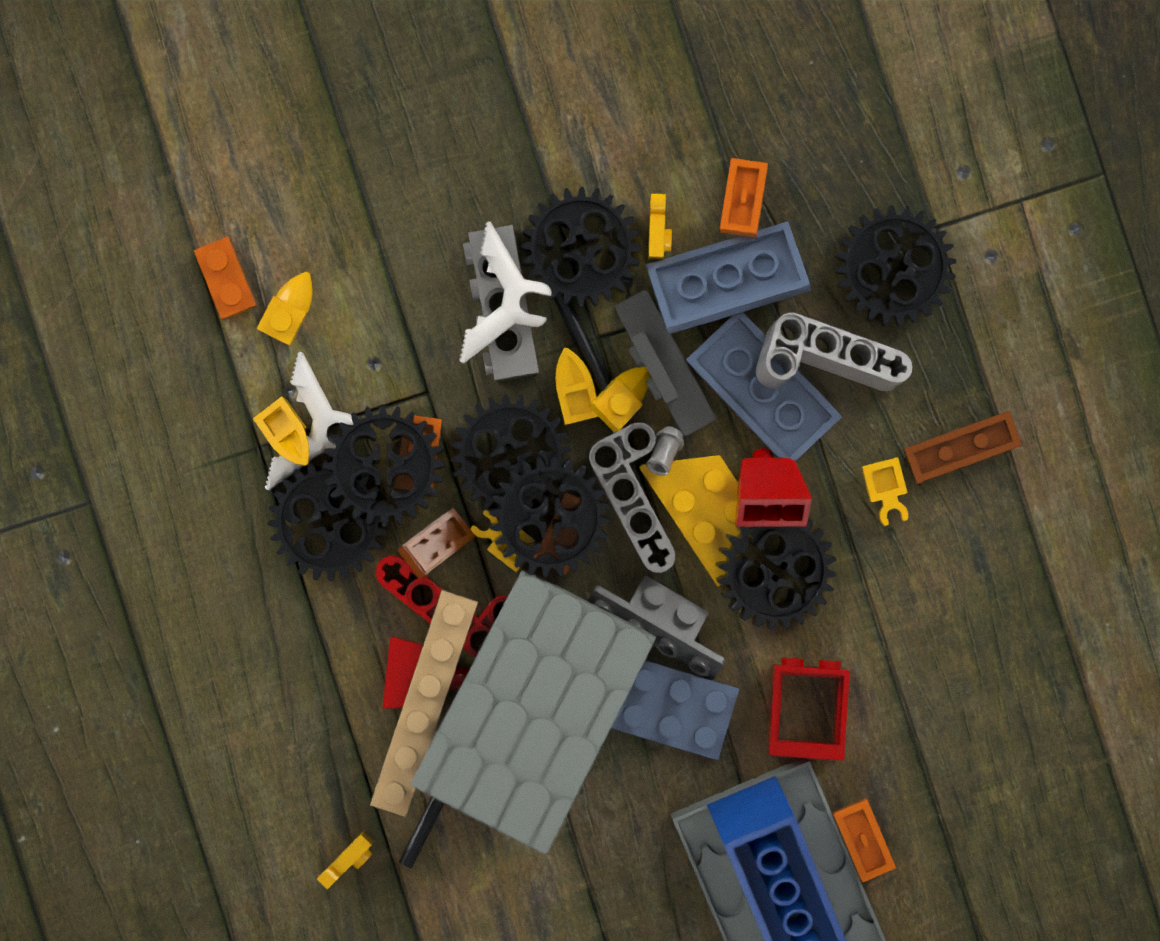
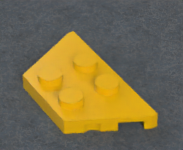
M721 456L675 460L671 464L669 473L665 476L652 473L646 464L640 466L639 469L716 586L722 585L716 581V578L725 574V570L715 566V563L726 561L727 556L719 551V547L730 548L732 544L726 538V534L737 537L740 533L735 524L738 482Z

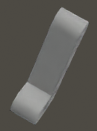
M791 312L782 315L769 327L756 366L757 379L765 387L773 389L781 387L794 376L800 362L886 392L894 390L907 380L912 373L911 359L902 351ZM781 327L791 330L794 336L793 341L787 340L782 336ZM815 339L826 343L828 353L819 351L816 347ZM850 351L860 355L862 366L855 364L851 360ZM770 361L780 363L784 374H776L771 369Z
M637 422L593 445L590 450L589 460L642 563L650 571L661 573L672 567L675 561V552L629 465L648 454L653 449L656 441L652 428L645 423ZM635 429H642L649 436V444L643 450H635L628 443V435ZM607 446L616 452L617 458L613 466L603 468L596 463L595 453L600 447ZM626 479L633 484L634 494L629 500L620 501L613 495L612 488L617 480ZM637 512H644L651 519V527L646 533H635L630 527V519ZM656 531L661 536L660 539H654L656 546L660 550L666 548L668 554L664 557L665 564L659 566L657 562L650 563L648 561V557L652 555L648 543L643 548L638 544V540L647 539Z

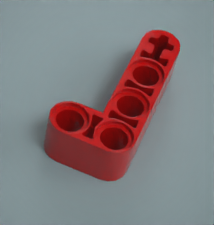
M391 555L383 558L376 567L378 582L431 624L441 592L446 590L425 575L421 579L417 576V579L408 585L405 594L402 593L399 588L405 585L403 582L396 578L391 581L386 579L388 571L385 569L386 564L393 566L399 563L402 566L399 572L406 579H410L412 573L416 574L401 556ZM420 584L429 586L433 592V599L426 606L417 604L413 598V591ZM509 595L497 596L480 616L474 613L463 646V650L476 658L479 653L472 646V635L477 631H485L489 634L497 619L494 614L496 604L506 601Z

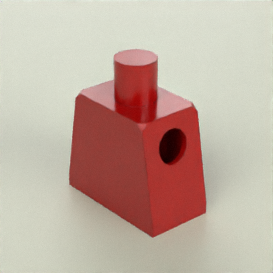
M766 448L758 449L752 454L751 458L743 459L741 461L737 487L736 527L807 526L812 498L795 460L791 458H774L773 452Z
M399 636L390 637L382 708H403L424 643ZM456 668L449 690H459L470 669Z

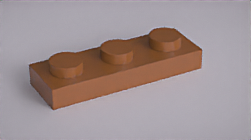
M1006 411L904 448L903 450L914 481L918 484L1020 447L1022 443L1010 411Z

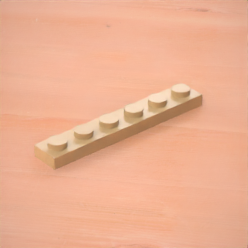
M442 590L370 804L371 806L404 817L407 816L416 789L410 783L430 747L478 604L477 601Z

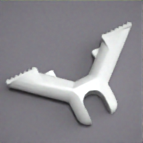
M489 221L485 223L487 227L485 228L486 232H484L485 237H483L484 241L482 242L483 246L480 253L489 263L487 272L496 275L504 289L502 305L488 317L478 316L477 325L472 329L465 330L467 333L464 335L466 339L463 340L465 344L462 345L464 347L461 350L463 353L460 354L462 358L459 359L464 364L515 323L539 327L547 319L546 317L525 313L520 307V300L527 293L551 296L550 287L542 282L526 280L522 277L492 222Z
M298 352L297 362H295L296 366L293 367L295 371L292 372L294 375L291 377L293 380L290 382L298 390L296 401L305 404L313 419L310 434L307 436L310 462L324 453L325 449L336 448L337 445L333 444L328 437V431L332 425L342 422L352 426L353 422L351 414L332 410L304 353ZM281 455L271 458L273 462L270 463L271 467L269 469L271 471L268 472L270 476L267 477V485L264 487L266 490H271L284 479L291 476L294 470H299L304 465L290 462Z

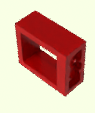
M782 657L781 664H773L767 753L769 756L844 761L850 670L841 668V661L819 660V667L804 666V659ZM783 675L837 678L833 742L779 738Z

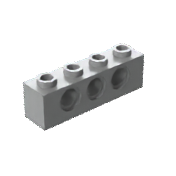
M513 225L495 228L521 273ZM481 230L469 232L470 242L463 243L466 264H474L476 279H470L473 302L480 301L483 313L480 316L488 317L493 313L490 309L491 299L499 294L504 295V289L497 277H488L483 272L487 259L480 252L482 251L481 247L483 246L482 242L484 241L483 237H485L484 232L486 231ZM524 295L520 300V307L525 313H528L526 296ZM515 323L506 330L513 332L518 338L517 345L513 350H500L496 345L495 339L488 344L489 352L482 353L486 375L493 374L495 382L539 374L531 326Z

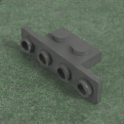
M643 290L617 304L615 310L634 343L628 350L638 368L643 365L647 367L652 377L646 381L656 401L661 398L664 399L682 434L687 436L715 421L716 417L672 335H668L663 318L648 291Z
M646 575L641 580L629 603L598 585L587 600L657 636L653 646L661 654L671 658L674 657L689 666L697 675L714 679L726 661L722 656L694 641L709 612Z

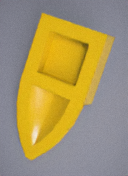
M306 271L290 279L281 287L276 296L272 297L256 328L257 330L289 346L292 345L308 314L312 301L313 290L309 272Z
M564 348L557 363L555 380L565 425L597 418L599 416L589 407L597 397L589 370L569 348Z
M636 367L621 373L589 405L613 432L621 430L643 406L641 402L648 389L646 381L650 379L647 367Z
M281 396L254 417L253 420L279 455L290 462L306 466L309 462V443L304 430L306 426L288 400Z

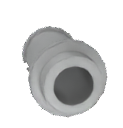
M670 426L664 427L657 432L656 446L646 464L652 473L660 476H665L669 473L677 451L682 450L684 446L682 432Z

